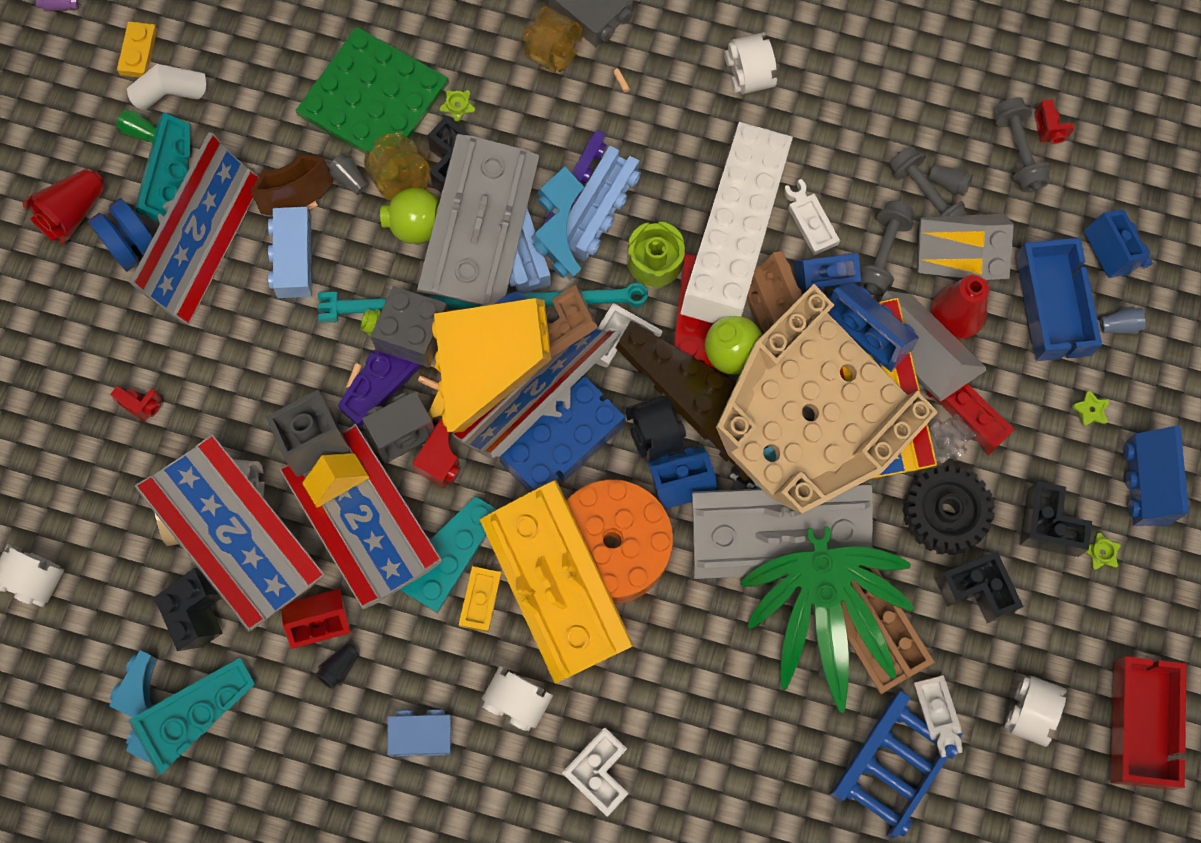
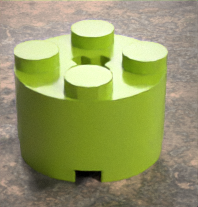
M666 222L645 223L639 226L632 233L628 245L627 267L632 276L640 283L656 289L662 288L664 285L674 281L682 270L685 256V245L681 233L674 226Z

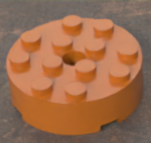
M622 480L594 482L571 495L566 502L614 604L635 600L649 592L665 572L673 545L671 523L662 504L644 488ZM609 536L615 537L619 540L620 546L608 548L605 546L604 541Z

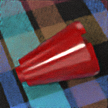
M84 169L28 196L22 202L25 211L30 208L34 215L30 220L45 236L52 241L58 238L60 239L59 244L63 245L70 239L104 192V180L96 171Z
M970 275L943 288L934 297L930 313L957 339L971 338L984 327L987 321L988 283L980 276Z

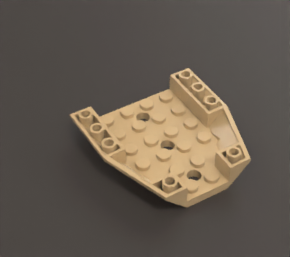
M815 284L754 344L716 426L726 452L734 462L770 498L799 514H803L881 474L938 413L918 391L907 395L828 314L834 304ZM841 367H846L851 371L852 380L850 382L842 379L840 375ZM804 406L813 409L815 414L813 421H807L803 417L802 409ZM766 446L772 447L775 450L776 460L774 462H769L765 459L763 450Z

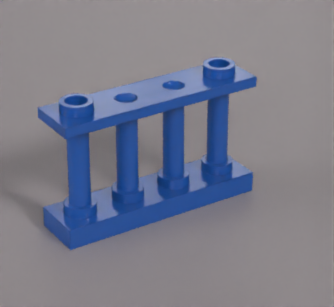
M902 691L893 696L829 794L838 802L844 801L846 797L849 800L853 798L892 825L886 834L890 839L897 838L898 835L903 837L913 823L909 818L948 757L953 759L958 753L956 746L949 744L945 747L946 757H942L938 753L931 764L893 737L894 733L890 729L897 721L898 723L904 722L935 745H937L938 739L931 740L926 723L909 712L910 708L906 705L910 697ZM958 733L956 735H958L961 738L963 734ZM879 746L883 749L887 747L925 774L916 789L876 762L877 758L874 757V754ZM863 772L866 774L870 772L908 799L899 815L859 788L861 784L857 780Z

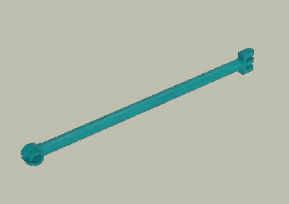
M633 283L623 289L580 290L587 304L627 303L631 307L640 308L648 300V290L641 283ZM564 291L526 292L523 295L527 299L537 298L544 300L545 306H554L552 299ZM337 292L318 293V300L323 302L329 301V303H319L318 311L329 313L318 314V322H339V314L365 313L367 309L373 311L379 309L381 312L387 298L339 300ZM638 294L642 299L634 301L631 297ZM426 296L447 303L449 310L481 307L480 305L445 296Z

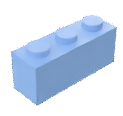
M273 208V219H268L269 235L273 236V245L268 246L269 261L273 262V271L268 273L269 288L274 289L277 298L312 297L311 216L308 208Z

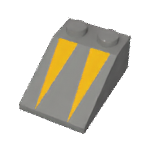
M1005 214L920 217L917 272L959 278L977 275L985 280L1009 279L1014 224Z

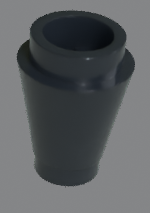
M345 644L318 666L319 670L315 674L316 677L332 690L337 686H342L359 653L349 644Z

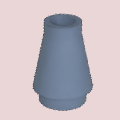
M1134 306L1108 316L1100 317L1103 334H1138L1139 331L1146 328L1143 309L1135 308Z

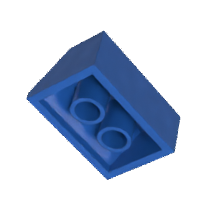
M853 282L841 285L833 291L830 301L834 306L829 310L828 314L860 347L892 372L914 349L919 339L914 329L908 324L900 322L893 316L892 311L888 307L880 305L865 288L858 287Z
M1172 426L1134 434L1126 441L1123 447V457L1128 463L1125 482L1126 487L1130 489L1131 497L1128 503L1129 516L1133 519V526H1169L1189 513L1181 426Z

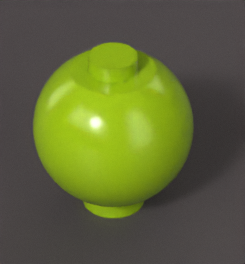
M417 187L404 189L392 198L390 205L381 206V226L383 228H390L393 235L404 243L414 245L430 241L440 202L431 192Z
M723 317L711 326L706 335V355L710 363L719 371L731 375L741 374L754 344L762 336V332L753 321L746 317Z

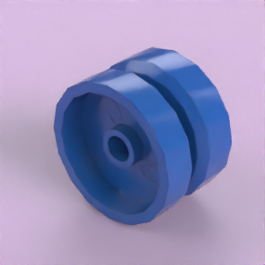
M120 198L109 205V211L117 222L113 225L107 216L100 212L87 221L121 267L128 272L138 265V258L131 247L134 245L144 256L153 238L140 216L135 211L133 212L128 204Z

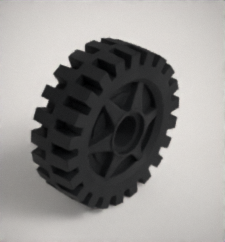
M948 465L947 467L938 466L933 470L926 471L913 483L905 497L903 513H905V525H909L908 531L911 536L915 535V541L919 545L923 543L926 545L925 549L929 551L935 550L937 554L943 555L948 553V555H955L973 548L986 536L992 526L991 522L994 520L995 513H993L995 505L994 501L990 500L992 496L990 489L986 491L984 488L986 483L983 480L978 481L976 479L978 475L974 472L969 474L966 472V468L960 467L956 469L955 465ZM943 504L952 506L955 515L949 516L945 514L942 507Z

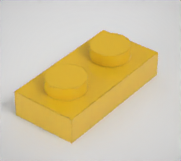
M128 21L117 67L119 75L140 78L149 70L157 35V28L154 24Z
M472 566L459 627L489 633L502 576L501 572Z

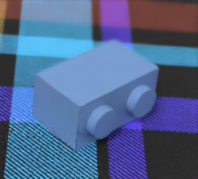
M445 710L426 711V716H414V711H396V716L388 717V755L390 757L452 756V717L445 715Z

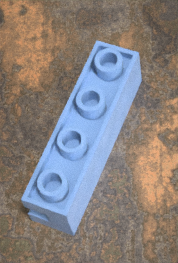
M612 146L608 147L568 215V244L574 257L583 262L587 260L590 254L595 255L601 243V240H599L603 231L607 233L614 222V217H612L616 209H622L628 197L626 194L630 186L634 188L641 175V172L638 171L639 160L630 155L627 160L619 157L620 150Z
M528 209L526 210L509 280L510 287L515 286L516 290L522 293L551 285L550 272L545 258L532 245L534 241L531 237L536 232Z

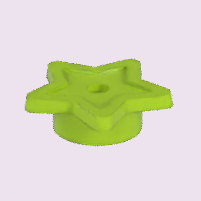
M446 91L447 98L446 102L440 107L441 112L451 113L455 122H459L463 114L475 112V107L469 103L470 91Z
M1087 391L1084 400L1073 404L1072 408L1078 412L1084 427L1094 422L1106 424L1107 418L1104 410L1110 402L1108 400H1099L1091 391ZM1090 407L1094 408V412L1090 411Z
M1098 533L1094 544L1089 545V550L1085 552L1092 557V568L1097 570L1104 564L1117 568L1119 565L1116 556L1121 544L1105 539L1102 533ZM1104 550L1105 555H1102L1100 551Z

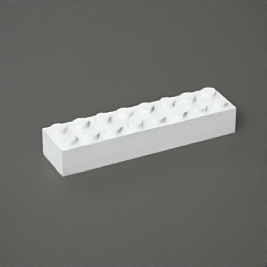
M739 122L680 314L710 323H715L726 316L741 317L792 142V136Z

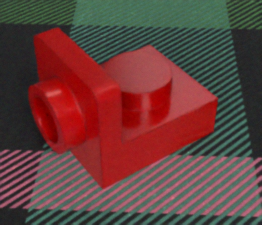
M1053 99L1041 101L1034 112L1040 142L1059 144L1066 141L1074 130V124H1059V112L1054 107Z
M119 386L110 394L119 406L144 423L149 417H153L159 411L162 398L153 389H150L144 398L130 388L124 391Z

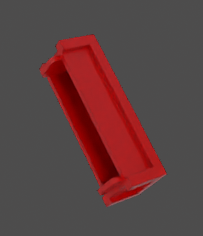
M968 383L941 402L929 391L927 392L930 398L933 397L986 449L984 452L988 456L1015 430Z

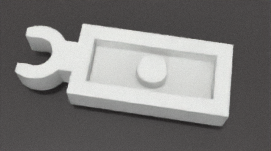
M801 179L798 180L797 188L799 192L791 191L789 185H786L784 195L789 201L793 202L789 204L788 210L813 256L839 245L840 239L815 194L810 196L805 194V182Z
M944 675L915 682V689L931 740L938 739L937 746L940 755L946 757L945 747L949 744L955 745L958 753H962L961 739L956 735L962 733Z

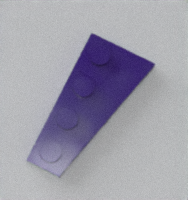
M598 130L592 135L572 172L575 178L586 184L593 171L589 167L593 158L595 157L599 160L607 144L603 143L606 135ZM578 196L575 198V200H574V202H573V204H572V206H571V209H572L573 205L575 204V202H576ZM550 211L544 224L555 215L552 211Z
M375 349L365 361L366 365L360 375L355 377L338 404L339 410L361 428L364 425L362 418L367 416V412L375 407L383 406L422 365Z

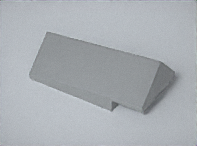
M892 291L885 292L880 302L898 298L904 323L911 326L916 335L919 336L914 349L911 351L917 381L940 402L986 371V367L911 294Z

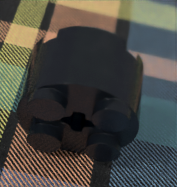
M660 395L626 408L627 421L633 420V428L629 429L633 442L642 458L646 457V462L680 451L683 447L681 438L686 437L685 427L681 420L676 421L673 413L674 408L672 407L674 404L666 395Z

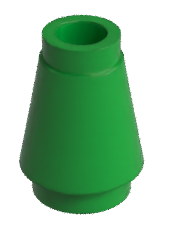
M124 109L118 117L116 129L120 130L122 135L150 143L153 142L157 127L134 109L131 111Z

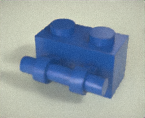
M1124 209L1104 212L1084 230L1108 278L1129 275L1140 265L1144 269L1153 264L1147 245H1143L1137 234L1139 232L1135 223H1131Z
M858 253L794 261L796 283L800 289H809L815 284L823 292L822 287L836 285L837 288L849 282H861ZM833 293L824 295L831 300Z
M689 447L683 449L684 452L671 456L666 455L648 462L658 501L664 509L692 502V492L717 490L715 473L708 452L705 451L704 447L697 449Z

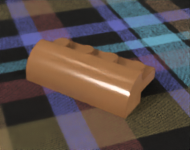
M783 251L773 252L761 266L755 267L746 298L762 335L802 296V292L797 286L791 272V266L787 262Z
M859 566L860 568L872 572L883 579V577L877 569ZM855 581L850 582L875 618L893 661L896 673L895 679H891L872 656L860 637L845 602L842 601L841 606L848 642L880 695L935 663L901 608L877 598Z

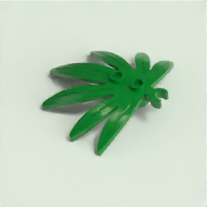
M828 526L825 527V537L823 539H816L813 529L809 528L808 538L811 544L814 545L815 551L792 553L775 558L752 571L741 581L740 585L742 587H754L773 582L789 574L762 599L751 616L748 628L753 629L768 619L790 598L797 587H801V592L792 610L784 638L781 660L782 690H787L798 666L807 637L811 606L814 604L817 640L824 673L836 706L840 713H844L849 682V651L841 602H845L849 615L872 656L891 679H895L896 673L884 636L869 608L851 586L850 582L855 581L872 595L893 606L913 612L914 606L898 589L874 573L859 567L864 566L877 570L895 571L910 569L911 564L894 554L873 548L842 547L828 550L827 544L831 540L830 528Z

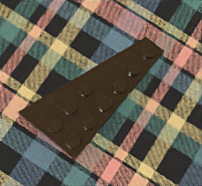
M630 321L615 348L639 373H645L655 384L654 388L661 395L664 393L674 403L672 407L704 440H710L721 451L719 455L726 462L729 460L740 471L738 473L739 476L746 481L749 476L727 454L716 429L736 382Z

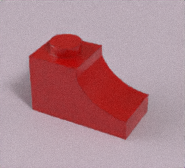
M441 418L412 463L414 472L445 489L448 482L453 483L456 480L461 468L458 467L460 465L458 457L450 450V440L453 432H447V427L444 426Z

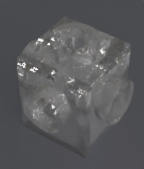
M957 413L944 423L938 420L929 428L935 458L940 460L942 464L950 458L954 461L959 459L968 450L965 445L976 436Z

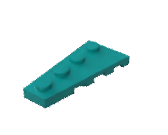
M165 112L159 117L134 207L135 212L158 222V214L165 216L167 211L163 208V205L174 199L189 171V123Z
M474 497L430 539L442 562L399 591L438 614L487 537L480 519L497 509Z
M241 658L128 720L158 776L168 769L179 756L255 685Z

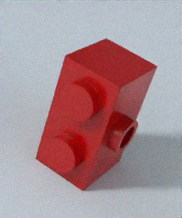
M341 589L292 601L281 609L282 624L291 649L351 633L348 611Z

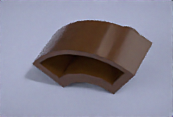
M298 154L291 163L282 168L262 170L250 192L260 213L263 215H273V208L305 207L320 199L333 183V179L324 157Z

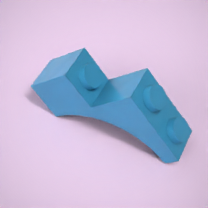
M565 166L537 192V195L540 197L538 199L540 205L547 212L552 211L555 215L534 233L531 238L534 241L532 245L541 256L547 255L553 261L552 267L556 273L562 278L566 276L570 280L582 268L573 257L568 244L567 219L575 198L585 187Z
M141 650L137 656H132L126 666L127 674L125 678L111 692L110 699L112 701L109 706L132 718L151 708L150 682L158 659ZM132 730L127 738L126 743L129 745L125 751L152 764L134 730Z

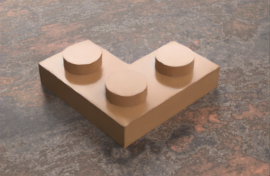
M576 284L552 299L560 318L548 326L551 358L598 328L583 294Z

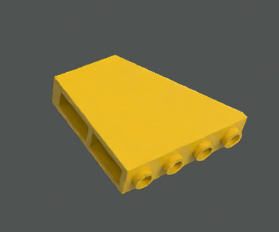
M533 298L434 314L435 322L432 323V332L434 338L437 339L438 345L435 359L441 371L439 392L441 397L444 398L445 409L442 412V420L444 426L447 427V432L465 431L552 360L544 300Z

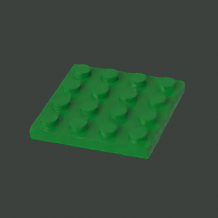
M356 26L295 111L297 116L390 168L449 84L448 77Z

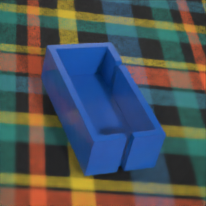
M1081 238L1024 243L1016 255L1036 361L1062 359L1065 354L1066 358L1092 356L1102 346V340L1087 267H1081L1085 263Z
M584 376L571 388L570 408H564L562 401H557L556 411L562 413V416L542 415L517 441L499 456L500 463L529 493L554 480L559 485V477L556 474L560 471V479L565 482L624 427L626 416L608 399L602 402L603 394Z

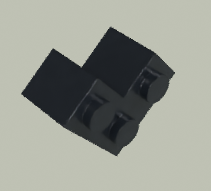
M447 116L427 135L430 151L441 159L430 171L432 186L441 194L457 134L471 136Z
M1036 481L1027 489L1020 545L1079 557L1089 550L1092 521L1063 515L1066 495L1065 486Z
M998 551L946 571L935 579L947 607L975 596L987 624L1013 614L1023 607Z
M199 568L192 569L154 597L177 652L204 647L223 634L211 608L212 605L222 598Z

